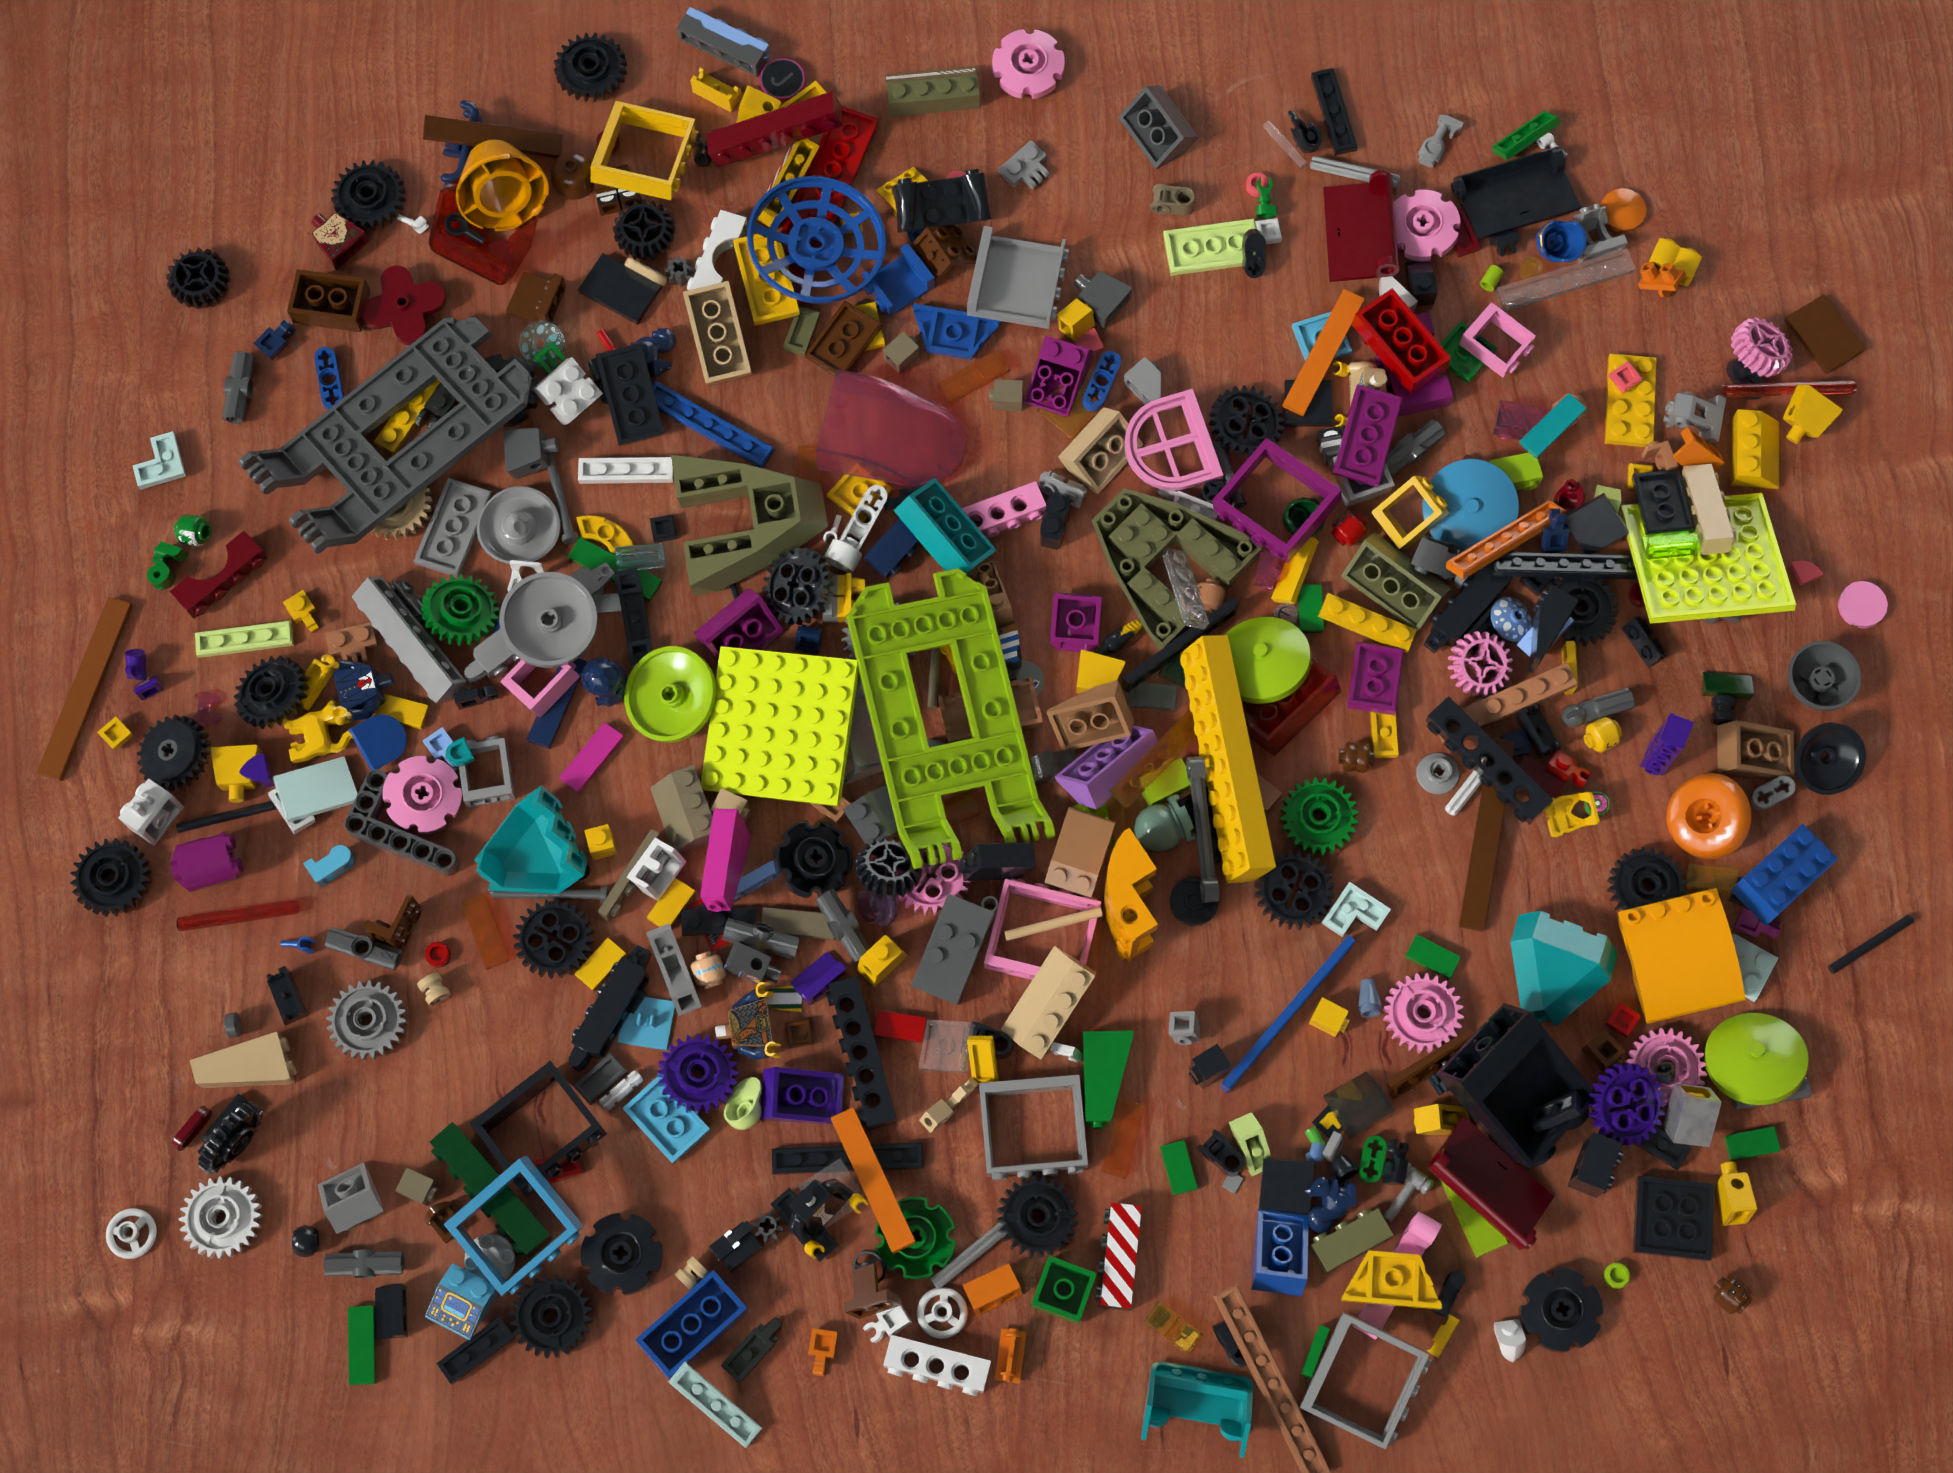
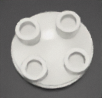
M485 1234L477 1237L474 1240L475 1243L506 1280L511 1275L516 1261L515 1251L510 1242L496 1234ZM465 1253L464 1266L466 1270L490 1282L470 1256Z

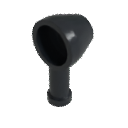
M453 212L445 219V229L453 236L464 234L480 246L487 237L468 227V221L461 213ZM451 223H459L460 228L457 230L453 229Z
M1343 1154L1331 1162L1333 1174L1326 1178L1329 1182L1330 1177H1334V1180L1337 1179L1338 1183H1342L1345 1179L1354 1177L1360 1169L1354 1161Z

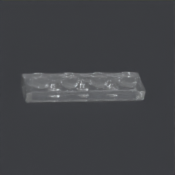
M1166 548L1162 553V557L1185 626L1204 630L1208 626L1209 621L1187 554L1180 550Z

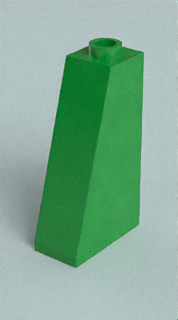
M1083 1031L1085 1125H1090L1091 1129H1104L1106 1125L1111 1123L1133 1040V1031Z

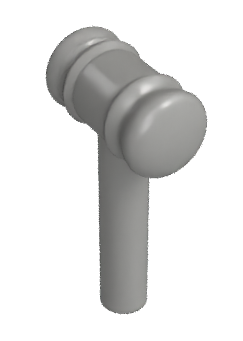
M1408 1163L1405 1178L1406 1185L1383 1216L1389 1222L1394 1220L1415 1188L1421 1190L1422 1194H1426L1433 1186L1434 1180L1429 1179L1427 1175L1420 1172L1416 1167H1412L1410 1163Z

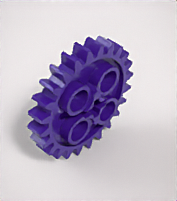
M1624 1062L1622 1065L1614 1064V1069L1606 1068L1607 1076L1598 1075L1601 1083H1593L1594 1088L1597 1089L1596 1093H1589L1592 1098H1595L1594 1102L1588 1104V1106L1594 1107L1595 1110L1589 1116L1597 1118L1593 1126L1601 1127L1598 1132L1600 1135H1605L1607 1138L1620 1142L1623 1145L1632 1146V1143L1641 1144V1139L1649 1140L1648 1132L1656 1133L1654 1124H1662L1658 1119V1115H1665L1660 1110V1106L1666 1105V1102L1660 1101V1097L1665 1095V1092L1658 1091L1662 1083L1654 1081L1656 1075L1649 1073L1648 1068L1641 1067L1639 1064ZM1644 1098H1645L1644 1101H1641V1102H1632V1103H1630V1100H1631V1101H1640L1641 1099H1644Z

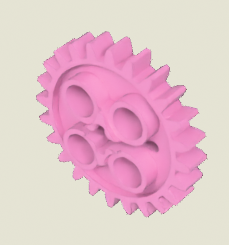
M943 844L947 861L936 870V878L931 877L927 881V873L933 874L939 865L934 848L936 865L931 866L923 861L922 876L917 887H914L912 893L906 892L904 897L898 896L899 901L907 899L905 903L906 908L912 904L914 905V913H917L922 908L924 916L927 915L929 910H932L934 916H937V911L940 908L942 910L948 894L963 899L960 893H968V889L963 885H968L971 881H963V874L959 870L960 859H952L948 844ZM925 849L919 850L920 856L923 859L927 853ZM947 869H951L955 872V875L950 879H946L942 876V873ZM927 881L923 890L920 893H918L917 889H919ZM930 888H936L940 891L939 895L934 898L929 897L926 892Z

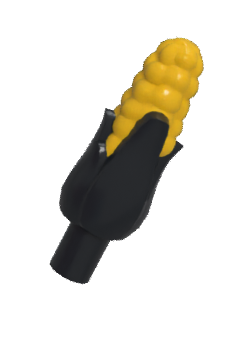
M1134 620L1120 627L1104 639L1103 646L1097 649L1095 653L1105 656L1108 653L1118 652L1139 632L1143 624L1140 620Z

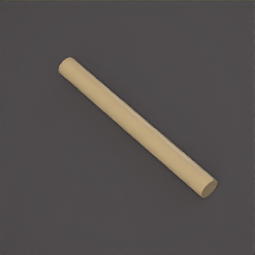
M1101 907L1004 931L1006 941L1102 917L1103 915Z

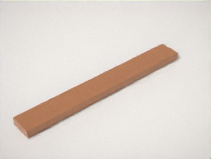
M1234 1284L1214 1295L1213 1298L1301 1473H1331L1238 1285Z

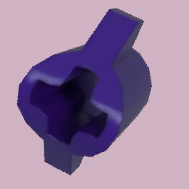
M142 649L126 651L125 671L127 679L145 681L147 679L145 651Z

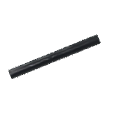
M272 801L177 823L176 828L178 833L272 811L275 810V806Z
M1909 914L1830 964L1828 966L1829 971L1832 974L1840 971L1914 923L1913 918Z

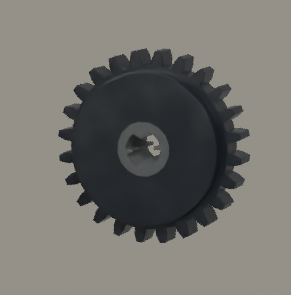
M174 715L173 719L166 716L165 722L158 720L157 726H150V732L143 735L145 739L142 743H139L141 751L137 752L141 760L137 761V764L142 766L139 772L145 775L144 780L147 781L149 778L163 789L174 792L175 788L183 790V784L191 786V781L193 779L198 780V774L205 772L203 767L205 764H209L207 755H210L211 751L207 750V747L211 745V742L206 740L209 734L203 731L204 727L198 724L197 721L184 715L182 717Z

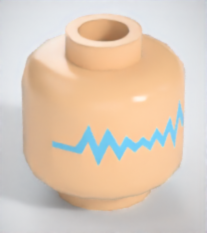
M710 951L696 955L697 961L693 962L690 966L696 984L704 986V989L722 984V979L727 974L720 955H711Z

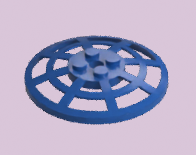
M802 176L776 185L767 191L757 202L748 222L747 245L752 263L758 273L777 291L803 302L817 304L832 303L856 295L876 277L885 256L886 234L881 217L874 205L858 190L832 178ZM803 187L823 188L820 201H802L793 205L786 192ZM831 191H837L851 198L860 205L863 211L852 218L843 209L829 203ZM778 198L784 210L775 217L770 228L768 229L756 224L763 209L772 200ZM804 209H818L817 217L803 220L797 213V211ZM827 211L836 214L846 223L837 228L832 222L826 220ZM789 216L794 224L790 234L786 235L777 232L776 230L780 223ZM868 218L872 221L877 233L878 251L864 250V240L858 225ZM851 230L856 239L857 249L844 248L843 235ZM754 233L767 238V247L772 263L761 267L754 249ZM816 240L822 246L820 248H813L809 243ZM774 241L787 244L790 255L778 259ZM841 257L855 258L851 267L843 274L835 265ZM862 259L876 260L869 276L859 286L855 287L848 280L857 270ZM796 263L806 269L804 279L793 275L785 267ZM779 270L789 280L802 285L801 294L781 286L768 274ZM828 270L834 278L828 281H813L815 271ZM840 284L847 291L844 294L831 297L810 296L811 288H827Z

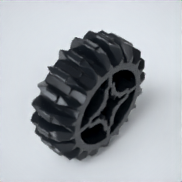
M643 199L642 204H638L634 200V206L632 207L626 204V212L619 210V217L615 218V226H613L614 239L618 243L619 249L624 250L627 256L632 254L634 259L641 255L644 261L648 255L652 259L655 258V253L663 255L662 248H670L669 242L674 241L673 234L676 232L675 226H673L674 219L670 217L669 210H664L662 204L656 206L654 200L650 204H647L645 199ZM648 217L656 219L660 223H657L656 221H650ZM645 224H646V230L644 231V236H643V234H642V229L645 228ZM628 236L639 239L640 242L633 241Z
M198 247L196 252L188 249L187 255L180 252L181 258L179 260L173 258L175 266H168L170 273L166 274L168 280L167 287L171 290L170 293L173 298H177L181 305L185 303L186 307L190 308L194 304L195 308L199 310L201 304L208 308L209 302L212 301L217 304V297L224 298L222 291H227L229 288L227 283L231 282L228 275L230 271L226 266V262L220 258L218 253H212L208 248L203 252ZM215 269V277L211 283L210 278L212 276V272ZM186 274L187 278L184 281V286L182 287V280L184 275Z
M883 838L881 842L874 839L872 845L866 843L864 850L859 852L858 859L856 860V877L859 878L860 885H865L866 892L873 890L874 896L882 894L883 899L887 895H891L895 899L897 894L904 897L906 892L912 893V890H914V887H917L922 876V868H913L910 855L903 842L897 843L894 838L891 841H886Z

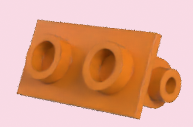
M1012 1328L1001 1329L994 1380L1020 1384L1027 1332Z

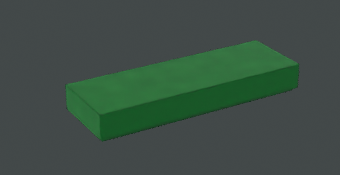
M1544 110L1492 146L1493 153L1505 160H1509L1560 125L1559 117Z
M375 1306L348 1307L349 1386L376 1384Z

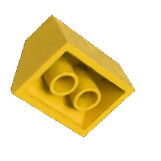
M1738 409L1731 420V486L1779 488V421L1762 411Z

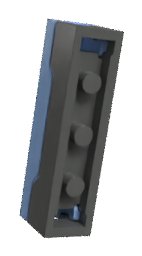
M689 7L677 27L679 40L758 77L770 57L769 44L759 37L754 38L743 29H735L722 19H714L700 9L696 10Z

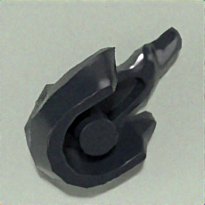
M1288 111L1292 124L1295 127L1291 128V133L1296 142V147L1303 153L1317 151L1322 142L1319 126L1308 122L1307 128L1294 111Z

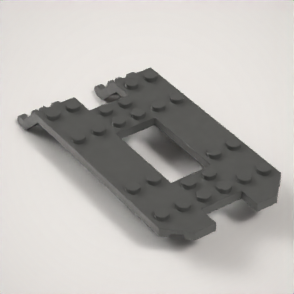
M467 317L466 320L444 318L281 448L248 452L239 459L238 464L242 469H248V476L252 478L255 484H261L260 489L264 494H270L276 488L305 485L327 467L348 492L329 507L299 510L290 517L289 523L293 528H299V535L303 537L306 543H312L311 548L316 554L321 553L327 547L355 544L527 407L532 377L516 359L496 373L475 349L492 335L476 317ZM438 380L459 404L388 461H385L364 437Z

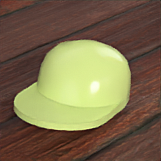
M749 1077L740 1081L732 1089L733 1095L728 1098L724 1109V1118L735 1129L746 1130L753 1127L762 1115V1108L759 1102L762 1083L755 1077Z

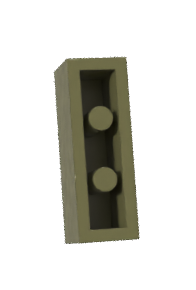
M1367 1208L1357 1214L1358 1219L1354 1222L1349 1223L1348 1220H1345L1335 1226L1336 1231L1327 1235L1324 1232L1313 1238L1314 1244L1309 1248L1324 1275L1393 1236L1378 1208L1374 1211Z

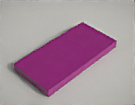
M1357 384L1332 472L1333 475L1378 488L1403 397Z

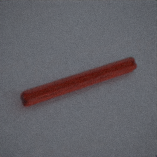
M297 900L183 916L177 918L176 926L177 930L181 932L294 915L299 913V903Z

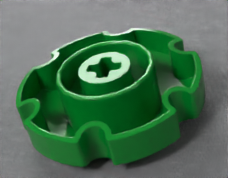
M908 1197L898 1201V1205L912 1235L914 1236L916 1232L920 1233L921 1242L916 1241L915 1244L893 1254L879 1223L876 1225L875 1236L882 1239V1243L876 1246V1251L883 1256L887 1269L890 1272L894 1273L897 1269L903 1270L904 1279L922 1280L932 1277V1269L935 1266H940L943 1269L951 1260L955 1250L956 1241L949 1238V1233L955 1230L950 1215L939 1204L933 1208L928 1207L927 1198Z

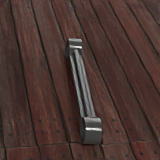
M1203 756L1187 757L1186 772L1191 786L1201 875L1200 896L1203 903L1218 902L1220 895L1219 883L1215 877L1204 781L1206 777L1205 761Z

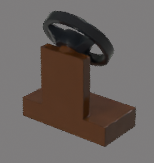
M870 1249L858 1253L852 1265L855 1299L844 1302L845 1313L861 1319L902 1306L900 1295L888 1289L878 1290V1283L887 1274V1264L883 1256ZM862 1254H872L875 1256L872 1261L866 1260L863 1264L857 1262ZM878 1259L883 1267V1274L879 1280L877 1277V1265L875 1264Z

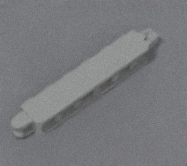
M607 563L591 571L587 567H581L570 575V577L579 581L588 590L594 603L603 597L604 587L615 576ZM499 629L474 648L473 656L475 660L465 668L464 675H466L467 681L472 684L478 682V680L480 681L485 676H488L490 679L494 676L499 677L506 672L508 665L513 661L517 663L521 659L515 656L508 648L501 629Z

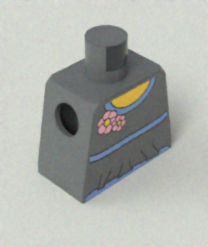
M736 941L724 965L726 973L755 984L760 983L763 978L777 983L782 971L769 965L770 956ZM751 964H757L760 970H754Z

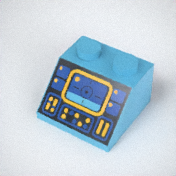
M452 1263L438 1284L425 1317L471 1340L495 1302L497 1290L490 1282Z

